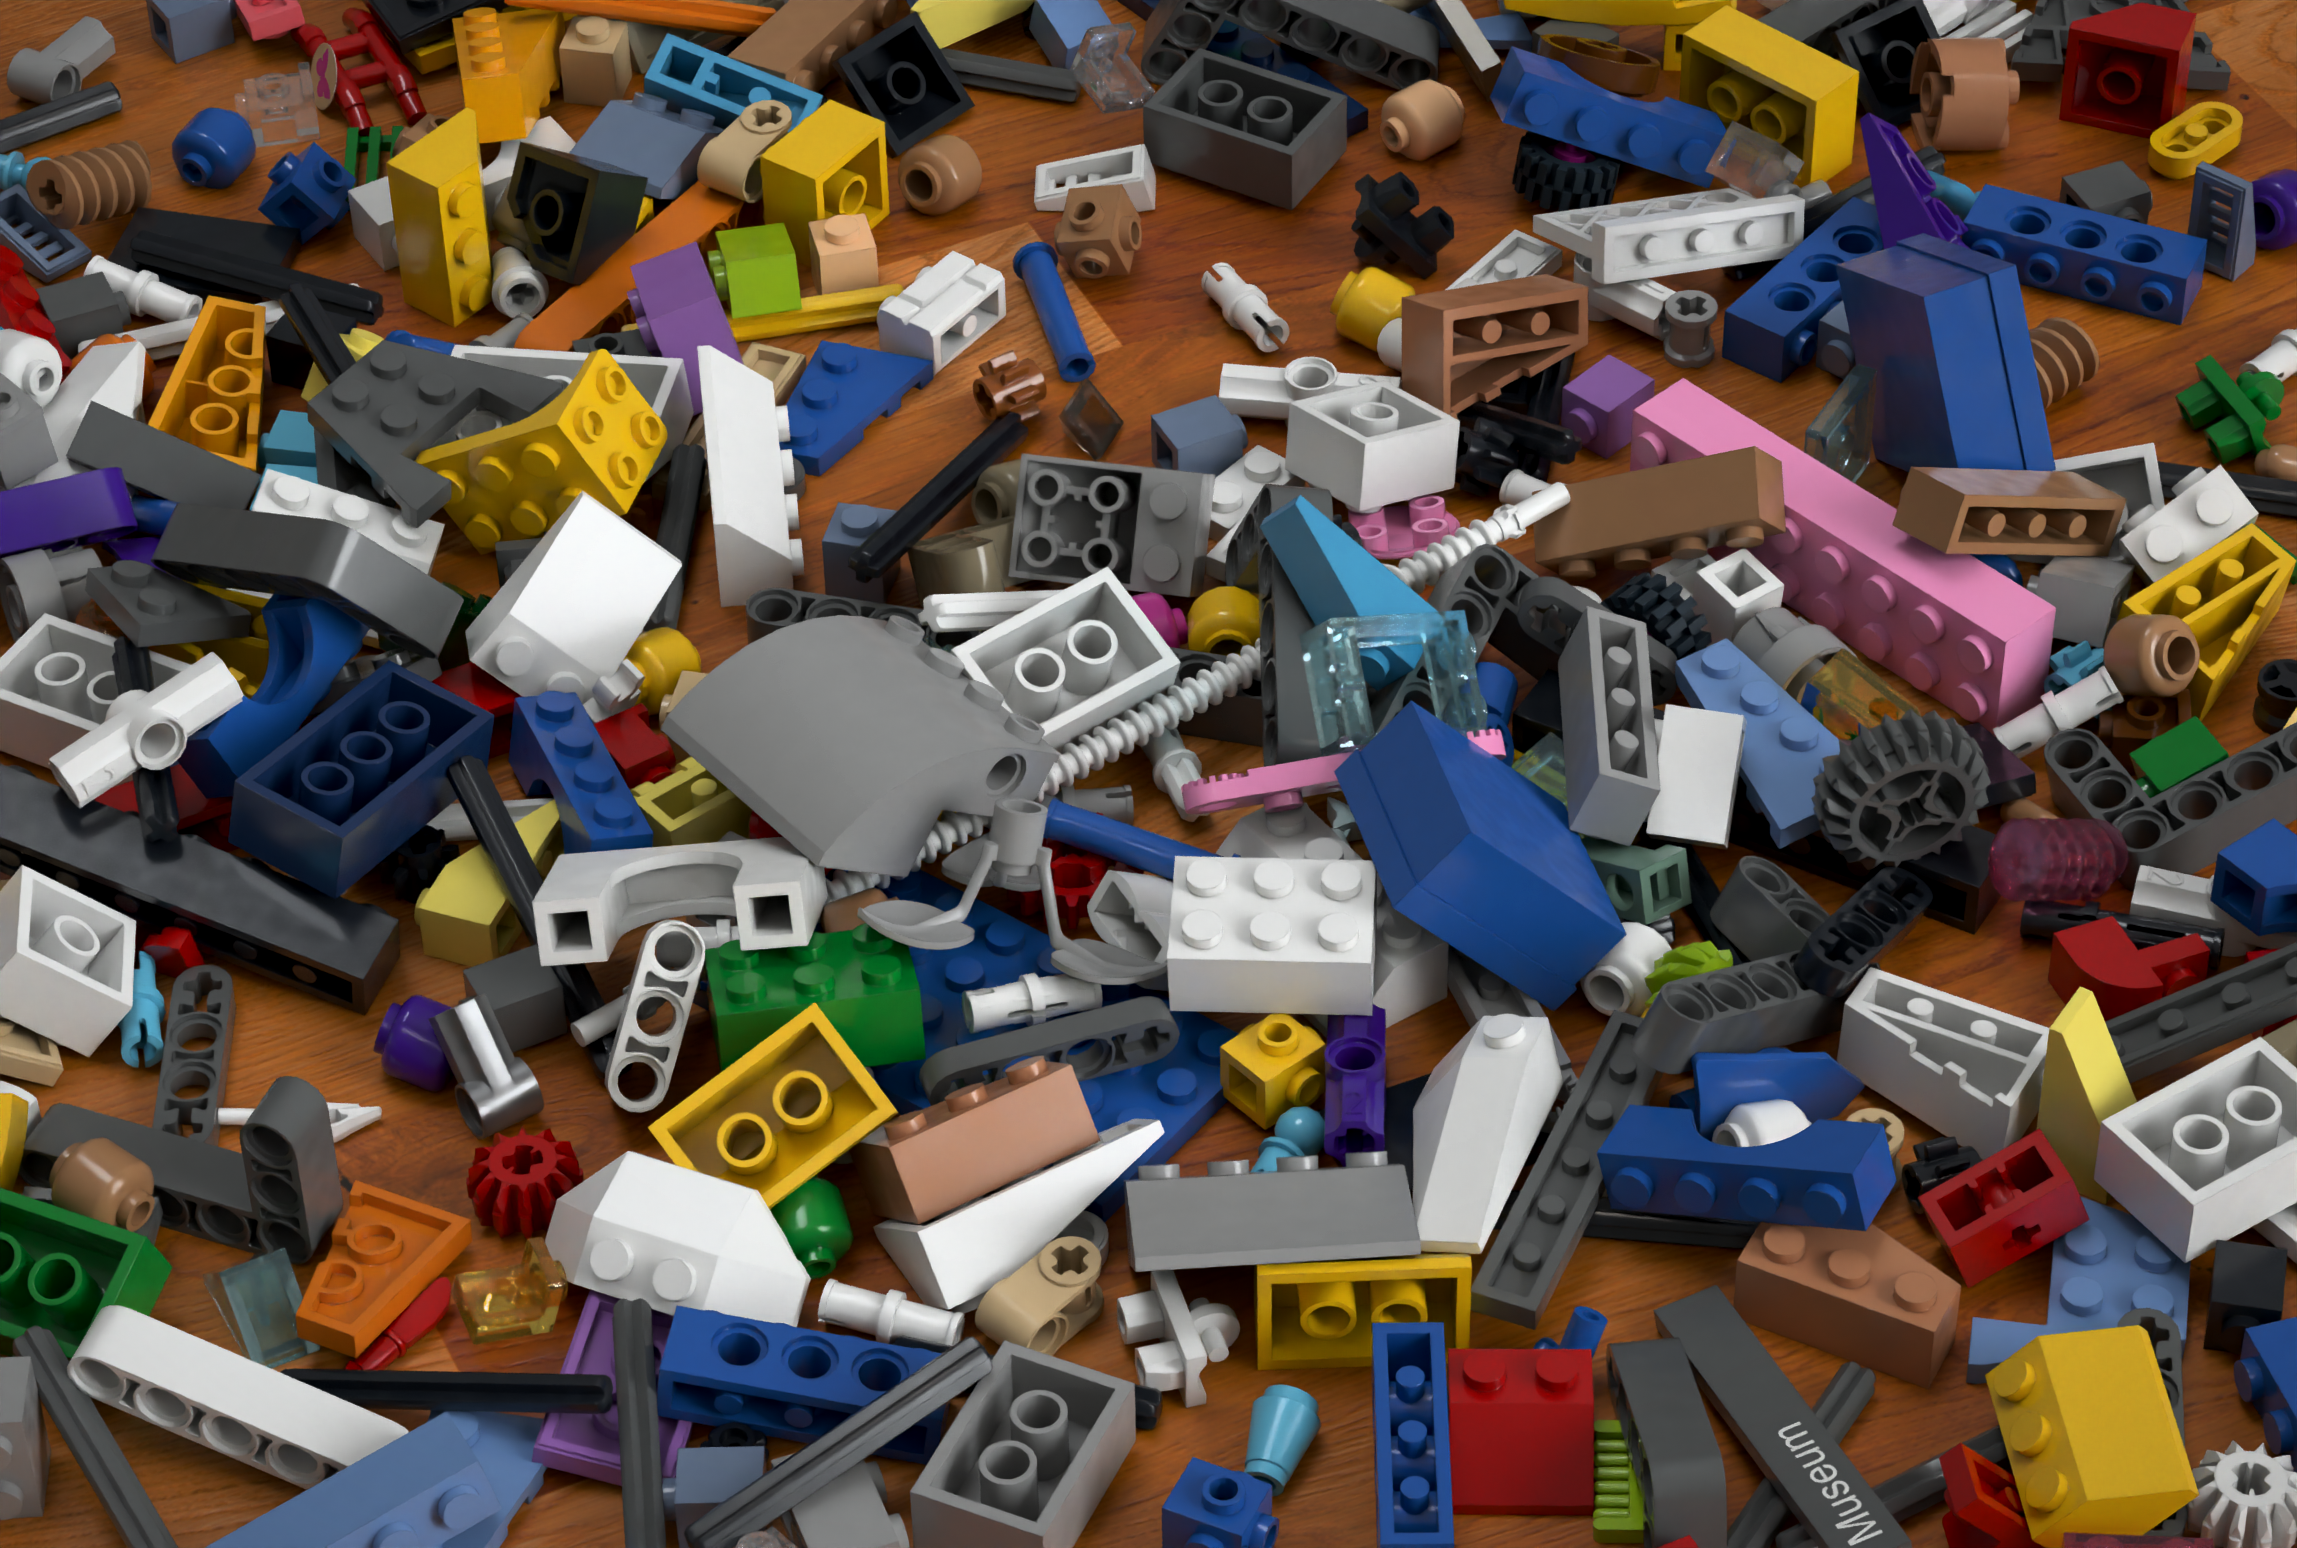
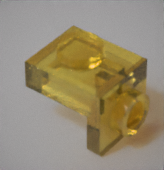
M536 1237L527 1239L521 1264L456 1274L451 1294L473 1344L477 1345L553 1332L559 1304L567 1297L568 1285L562 1263L559 1260H553L543 1238Z

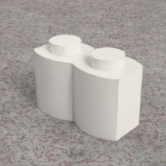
M1108 870L1087 904L1091 923L1098 935L1108 944L1160 964L1166 963L1173 880L1155 875ZM1168 972L1149 980L1137 982L1136 984L1146 989L1169 991Z

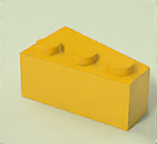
M2250 523L2122 603L2116 623L2132 614L2174 615L2187 623L2198 643L2200 657L2193 679L2185 689H2190L2191 717L2196 715L2202 721L2279 611L2297 560L2253 523Z

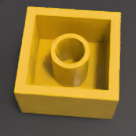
M829 99L760 156L759 169L762 178L763 219L765 225L784 222L796 254L797 262L811 267L808 222L829 219L836 215L865 213L871 230L890 214L884 121Z

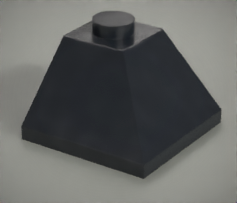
M1923 0L1897 1L1829 34L1842 63L1859 71L1858 97L1866 113L1869 112L1896 127L1911 120V114L1921 113L1920 94H1910V77L1914 55L1921 42H1928L1927 39L1940 38Z
M916 11L832 63L862 112L885 122L886 150L892 159L975 106Z

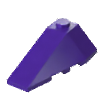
M1869 112L1860 119L1883 248L1887 249L1896 246L1897 241L1924 233L1970 249L1960 238V236L1968 231V228L1960 217L1954 215L1941 200L1930 196V193L1936 189V183L1897 127Z

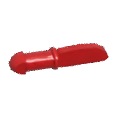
M438 1277L389 1325V1328H386L353 1361H348L342 1369L385 1370L396 1358L405 1356L407 1349L434 1329L449 1310L452 1286L448 1278Z

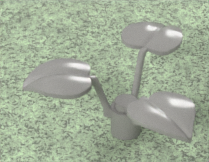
M1000 798L996 800L991 830L960 847L943 860L942 874L957 882L968 885L957 907L944 912L924 903L908 900H890L869 905L864 909L859 907L857 913L859 919L892 940L923 949H953L964 946L974 940L975 930L962 922L967 918L980 887L996 886L1021 892L1041 889L1050 944L1056 950L1051 953L1050 963L1058 970L1077 979L1102 985L1132 984L1152 979L1167 972V962L1160 964L1101 941L1084 938L1071 941L1063 935L1060 928L1050 868L1053 850L1042 847L1048 809L1040 803L1021 798Z

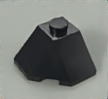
M520 142L507 200L513 217L523 220L531 242L525 250L532 269L571 284L581 285L634 235L648 178L609 163Z

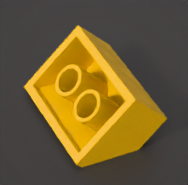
M468 107L386 162L404 302L454 328L492 301V250L476 111Z
M813 1003L648 1126V1129L675 1165L756 1189L761 1194L768 1208L771 1209L898 1114V1111L818 1005Z
M1424 1253L1420 1255L1254 1265V1318L1258 1370L1372 1366V1323L1444 1322L1446 1364H1448V1348L1469 1349L1471 1257L1465 1253Z
M2134 1325L2037 1336L1985 1375L2031 1538L2045 1548H2126L2199 1496L2148 1331L2141 1326Z

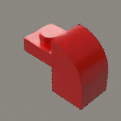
M2110 916L2053 933L2048 981L2065 1005H2067L2080 986L2093 991L2106 1022L2206 980L2210 949L2199 934L2194 933L2138 950L2116 919Z

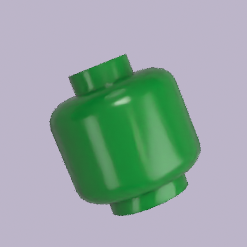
M815 1175L770 1209L785 1234L797 1260L801 1261L811 1280L831 1273L836 1268L837 1261L848 1253L853 1242V1232L842 1195L837 1185Z

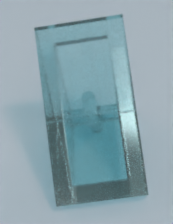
M285 1248L265 1250L203 1274L204 1284L245 1358L272 1369L320 1350L318 1344L297 1337L295 1315L303 1296Z

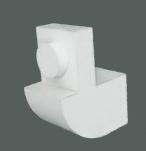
M1746 548L1717 562L1708 553L1706 556L1697 559L1682 560L1674 558L1651 571V578L1657 573L1666 576V587L1676 582L1683 587L1680 596L1684 600L1692 596L1697 602V605L1692 610L1695 615H1705L1708 624L1701 628V630L1710 632L1712 642L1706 647L1725 638L1733 642L1739 630L1747 621L1755 616V613H1760L1772 607H1781L1784 584Z

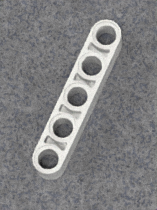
M109 1305L100 1310L67 1366L69 1378L72 1379L75 1386L81 1392L306 1490L409 1433L405 1427L390 1419L120 1305Z

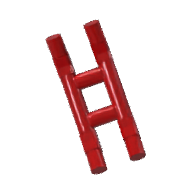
M355 7L346 9L343 13L342 21L351 30L352 34L327 41V37L319 27L310 23H305L300 27L291 29L292 39L299 44V47L312 60L317 48L322 43H328L332 47L337 64L335 101L339 105L344 118L347 119L350 128L359 127L360 136H369L370 127H374L360 91L362 88L387 82L396 103L400 105L409 125L414 126L427 115V111L418 93L419 89L411 72L406 65L402 64L379 29V23L370 12ZM369 53L375 61L345 70L339 62L340 60Z

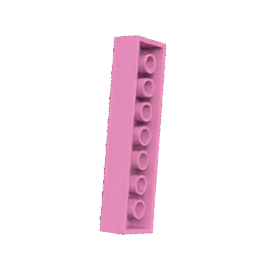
M1684 378L1633 410L1630 472L1756 446L1782 461L1786 533L1764 537L1762 545L1746 549L1784 584L1783 603L1816 624L1826 627L1835 636L1865 654L1869 659L1878 662L1911 683L1918 690L1925 692L1955 711L1962 718L1972 723L1979 722L1994 737H1996L1993 732L1995 727L2006 724L2043 702L2040 696L2045 694L2044 681L2049 672L2056 613L2055 606L1970 554H1945L1894 527L1892 524L1897 509ZM1722 545L1707 548V553L1719 561L1741 549Z

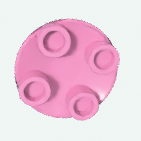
M1435 495L1413 498L1408 502V505L1386 508L1382 506L1375 513H1357L1348 509L1349 523L1357 529L1363 548L1374 558L1381 560L1413 558L1416 551L1422 550L1427 552L1429 544L1434 542L1441 544L1444 536H1455L1456 530L1460 528L1459 521L1452 514L1445 511V500Z

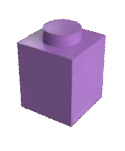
M1607 355L1563 387L1561 426L1572 429L1574 436L1582 439L1583 447L1608 459L1631 442L1633 410L1654 397L1655 379L1617 358Z

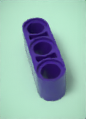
M119 467L98 469L0 492V559L39 548L42 550L51 549L53 553L120 538L138 529L123 471Z

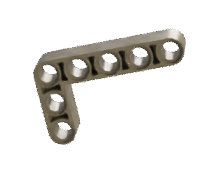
M1015 515L923 539L908 550L920 606L924 607L923 600L929 595L1005 592L1006 587L1035 580L1008 576Z

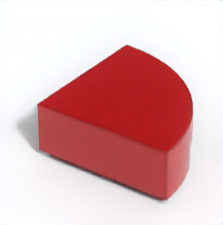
M173 926L166 927L160 935H156V933L150 934L139 950L152 956L155 960L156 972L173 978H177L183 971L189 968L205 965L197 944L188 929Z

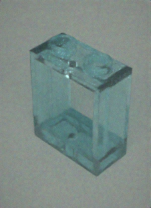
M1465 610L1329 618L1299 635L1321 757L1353 752L1356 749L1362 750L1378 734L1374 733L1359 653V648L1422 644L1435 716L1460 734H1463L1466 738H1468L1467 732L1473 731L1474 737H1476L1475 733L1478 730H1487V705L1484 697L1480 694L1474 663L1476 655L1475 641L1468 631Z

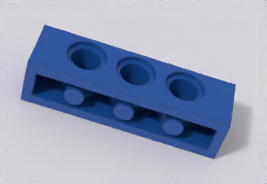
M1988 184L1984 185L1963 221L1968 228V231L1962 235L1961 240L1971 250L2015 264L2021 285L2177 325L2182 324L2202 286L2207 239Z
M1853 196L1728 307L1724 315L1722 357L1779 383H1782L1799 366L1807 365L1817 351L1819 320L1843 300L1836 265L1884 250L1876 206Z
M677 1305L659 1368L658 1416L716 1427L730 1422H739L748 1425L752 1430L762 1431L766 1436L811 1443L942 1353L932 1352L923 1348H909L870 1341L851 1335L843 1336L793 1327L785 1323H771L727 1315L714 1310H700ZM951 1400L871 1455L927 1465L943 1439Z
M1444 1322L1372 1323L1371 1384L1377 1548H1454Z

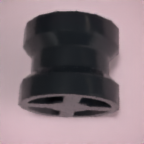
M2275 660L2267 663L2259 672L2257 682L2259 696L2255 699L2252 716L2255 724L2263 732L2270 735L2284 728L2297 707V660Z

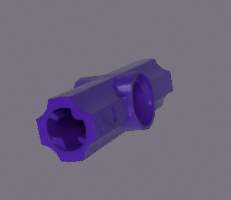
M1373 1004L1372 1016L1328 1015L1327 1047L1324 1053L1325 1154L1334 1156L1343 1167H1346V1153L1384 1151L1385 1111L1387 1108L1386 1011Z

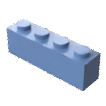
M446 1411L205 1548H435L502 1510V1507L479 1460Z

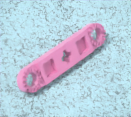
M1500 729L1478 730L1475 733L1476 737H1474L1473 731L1467 732L1469 740L1497 759L1502 760L1506 758ZM1353 752L1248 769L1246 775L1241 773L1221 774L1217 782L1215 775L1209 776L1210 783H1207L1205 778L1190 781L1181 787L1185 812L1187 814H1207L1264 804L1266 813H1276L1302 807L1304 805L1303 797L1342 791L1334 771Z

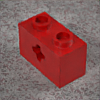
M2040 1128L1918 1197L1936 1238L1968 1288L2090 1220L2072 1177Z

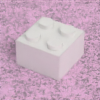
M1385 380L1293 401L1289 405L1285 470L1308 482L1310 488L1328 489L1331 496L1345 503L1346 508L1353 512L1375 513L1384 505L1400 501H1410L1416 497L1454 488L1460 421Z
M22 865L0 891V1018H7L55 1041L57 1045L66 1046L90 1057L133 1006L136 920Z

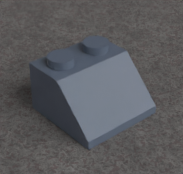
M635 92L633 100H610L569 153L609 163L648 178L644 194L658 199H677L698 181L697 164L699 156L706 144L722 133L724 129L713 126L715 117L710 114L692 109H682L681 114L666 109L667 100L654 95Z

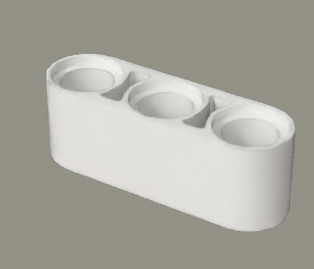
M664 920L656 923L647 931L641 943L606 1067L605 1086L608 1094L619 1107L629 1112L642 1113L654 1109L663 1101L669 1088L705 960L706 947L702 936L693 926L680 920ZM680 931L690 941L692 947L691 956L688 962L681 968L674 970L665 969L656 960L655 945L658 939L665 933ZM653 996L667 999L673 1009V1020L670 1026L659 1034L643 1032L638 1027L636 1013L640 1004ZM633 1062L648 1064L653 1069L655 1075L653 1089L648 1095L640 1099H629L623 1096L618 1087V1076L621 1070Z

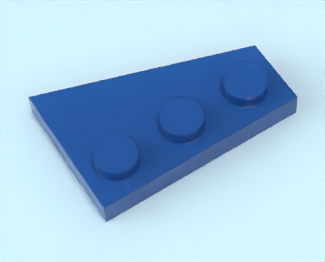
M822 340L786 404L790 441L779 442L780 450L792 449V456L802 463L805 474L820 477L864 439V428L880 415L889 418L901 407V397L912 387L921 390L933 380V360Z

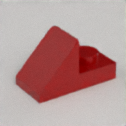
M1961 1442L1939 1457L1948 1488L1944 1492V1498L1950 1511L1942 1518V1525L1949 1548H2045L2034 1542L2031 1538L2016 1482L2012 1474Z

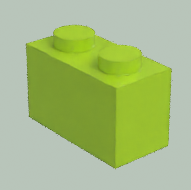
M784 222L715 232L717 250L707 251L709 274L719 300H727L732 319L802 309L796 254Z

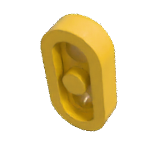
M2202 102L2192 106L2152 133L2149 142L2148 163L2154 170L2170 179H2184L2194 175L2196 167L2202 161L2212 164L2239 145L2243 126L2242 114L2233 106L2222 102Z

